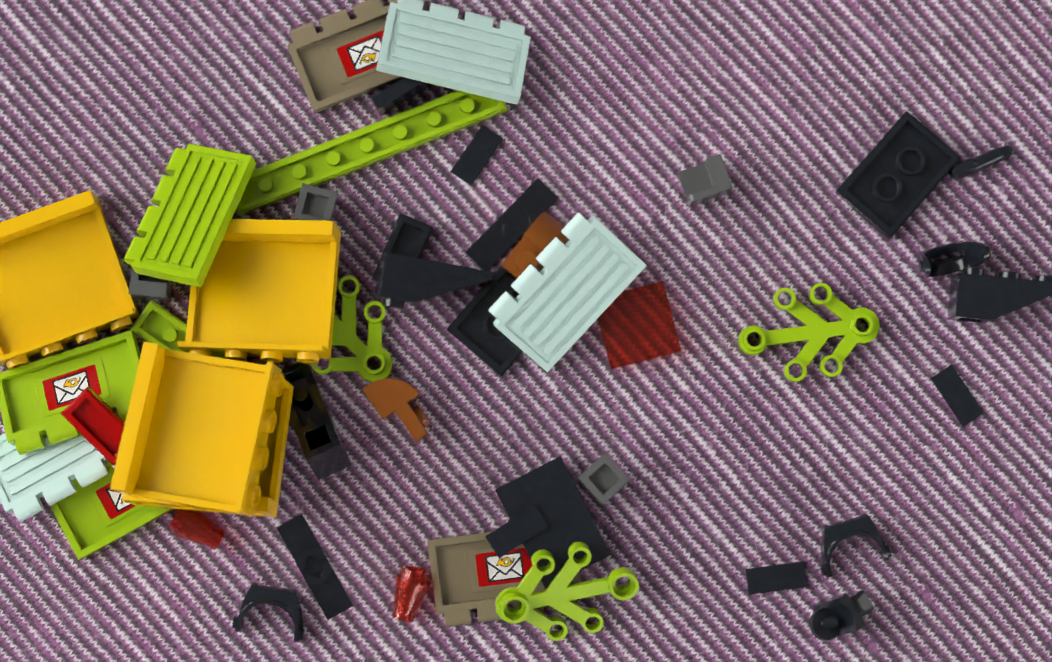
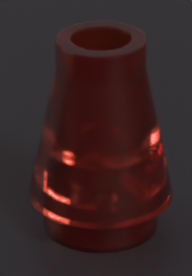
M178 509L168 529L175 532L174 536L208 546L213 550L217 548L226 532L203 512Z
M411 565L401 566V570L399 573H396L393 618L404 622L414 621L415 614L431 585L429 571Z

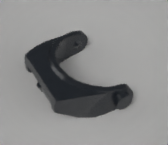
M975 241L945 244L919 252L921 261L918 262V267L925 277L942 276L960 272L963 268H973L986 263L991 257L989 246ZM960 252L961 255L931 262L932 258L943 254Z
M861 514V516L823 526L822 564L819 565L822 576H826V578L832 577L830 567L832 553L842 540L851 536L862 535L872 538L876 541L882 560H889L891 556L889 546L885 545L878 529L867 514Z
M253 583L244 597L239 617L234 616L232 628H235L236 632H241L245 613L255 605L273 604L281 607L292 618L295 627L294 642L299 643L300 640H303L305 628L298 591Z

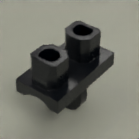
M863 590L857 591L850 597L847 593L827 598L811 606L814 613L810 617L809 627L811 633L817 639L829 641L837 636L856 632L866 626L862 617L874 610V606Z

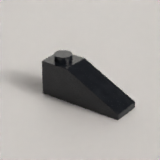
M385 252L381 254L374 297L382 298L383 306L404 309L405 303H415L493 280L494 272Z
M298 362L283 369L281 374L284 375V379L294 386L290 419L304 456L317 479L320 480L351 466L352 464L309 364Z

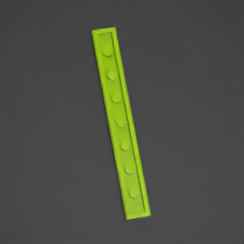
M457 90L253 170L236 210L239 216L253 212L300 193L302 183L315 187L505 113L508 111L504 101Z

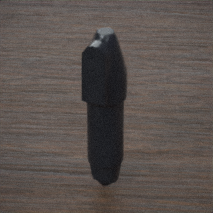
M1008 145L997 147L974 158L966 159L948 172L949 177L963 178L976 174L980 170L1011 156L1013 148Z

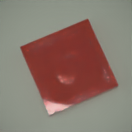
M663 281L623 291L597 319L610 370L681 352Z

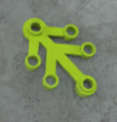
M344 276L338 283L339 293L342 296V321L334 314L332 346H346L356 357H331V359H328L329 366L325 370H319L315 364H311L314 372L319 375H326L330 372H358L368 382L385 379L390 375L393 366L390 354L382 348V321L386 316L385 307L378 301H371L364 308V317L369 322L366 346L356 336V298L360 292V283L354 276ZM347 281H352L356 284V289L352 293H346L342 289L343 284ZM371 307H378L381 309L382 314L379 318L372 319L368 316V310ZM373 357L380 359L381 367L378 370L369 369L367 366L369 359Z
M817 283L811 287L809 299L814 305L825 306L842 321L827 323L799 302L793 290L781 288L773 296L774 306L779 310H786L806 326L764 331L761 327L755 325L748 326L740 332L738 346L743 353L753 356L764 351L766 346L808 340L796 358L789 361L783 369L784 376L788 381L798 382L806 376L807 366L828 338L844 336L833 353L824 357L819 364L820 372L824 376L835 377L841 373L843 361L857 343H868L877 336L880 324L878 317L873 311L864 307L852 310L832 295L831 288L825 283ZM816 288H822L826 291L827 296L824 301H819L815 298L814 291ZM780 293H787L790 296L791 302L789 305L784 306L779 303L778 296ZM858 319H864L867 322L868 328L865 332L857 330L855 323ZM755 333L760 337V344L758 346L749 345L747 341L749 334ZM829 359L837 363V370L834 373H830L825 369V362ZM796 364L801 368V375L798 378H794L789 374L790 365Z
M575 542L568 549L569 559L546 590L533 592L542 577L550 574L555 568L552 553L543 549L533 554L531 559L533 566L517 587L506 588L498 594L495 608L502 620L513 624L525 620L546 632L550 640L560 641L568 633L565 619L558 615L548 617L535 608L551 606L581 624L586 632L597 633L604 625L601 612L596 608L585 609L572 600L610 592L618 600H629L637 594L639 582L633 570L627 567H619L614 569L609 577L569 585L579 570L587 566L592 558L587 544ZM577 551L586 552L585 556L581 559L573 557ZM542 558L550 560L546 566H538L537 562ZM628 577L627 582L624 584L616 583L617 579ZM511 600L520 601V603L515 607H509L507 605V603ZM590 617L598 618V621L594 624L586 623ZM559 624L562 626L558 632L550 631L553 625Z

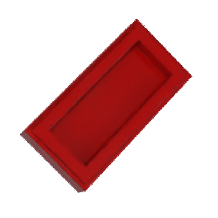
M88 386L60 414L114 466L117 461L125 421Z

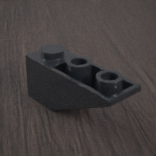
M963 268L962 273H957L951 277L948 320L986 323L1052 296V276L1035 275L1034 280L1020 279L1021 273L1002 271L998 273L997 277L984 275L985 270Z

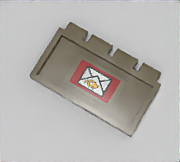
M366 0L352 6L357 17L350 20L346 9L319 19L323 28L322 32H316L313 22L289 31L293 43L287 45L314 114L404 78L376 71L390 5L384 7L381 0ZM388 0V1H389V3H390V2H392V3H397L398 0ZM424 2L422 10L428 11Z
M491 532L427 540L436 614L444 613L446 627L471 624L470 609L476 608L479 623L502 620L495 608L498 594L506 588L517 587L533 566L523 544L498 558L485 537ZM580 571L569 585L581 583ZM541 580L533 592L546 590ZM511 600L507 604H513L515 607L520 601ZM544 607L535 608L544 614ZM551 607V612H552V613H554V612H559V611H557L556 609H554V608Z

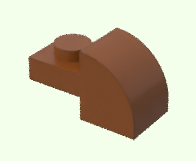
M542 212L524 233L523 238L501 264V267L516 279L530 264L541 271L544 266L536 257L555 237L563 244L569 241L561 232L565 225L548 212Z
M385 378L376 380L362 388L384 421L397 413L417 443L429 435L425 427L430 422L420 407L417 406L411 409L409 406L410 403L421 397L411 385L402 380Z

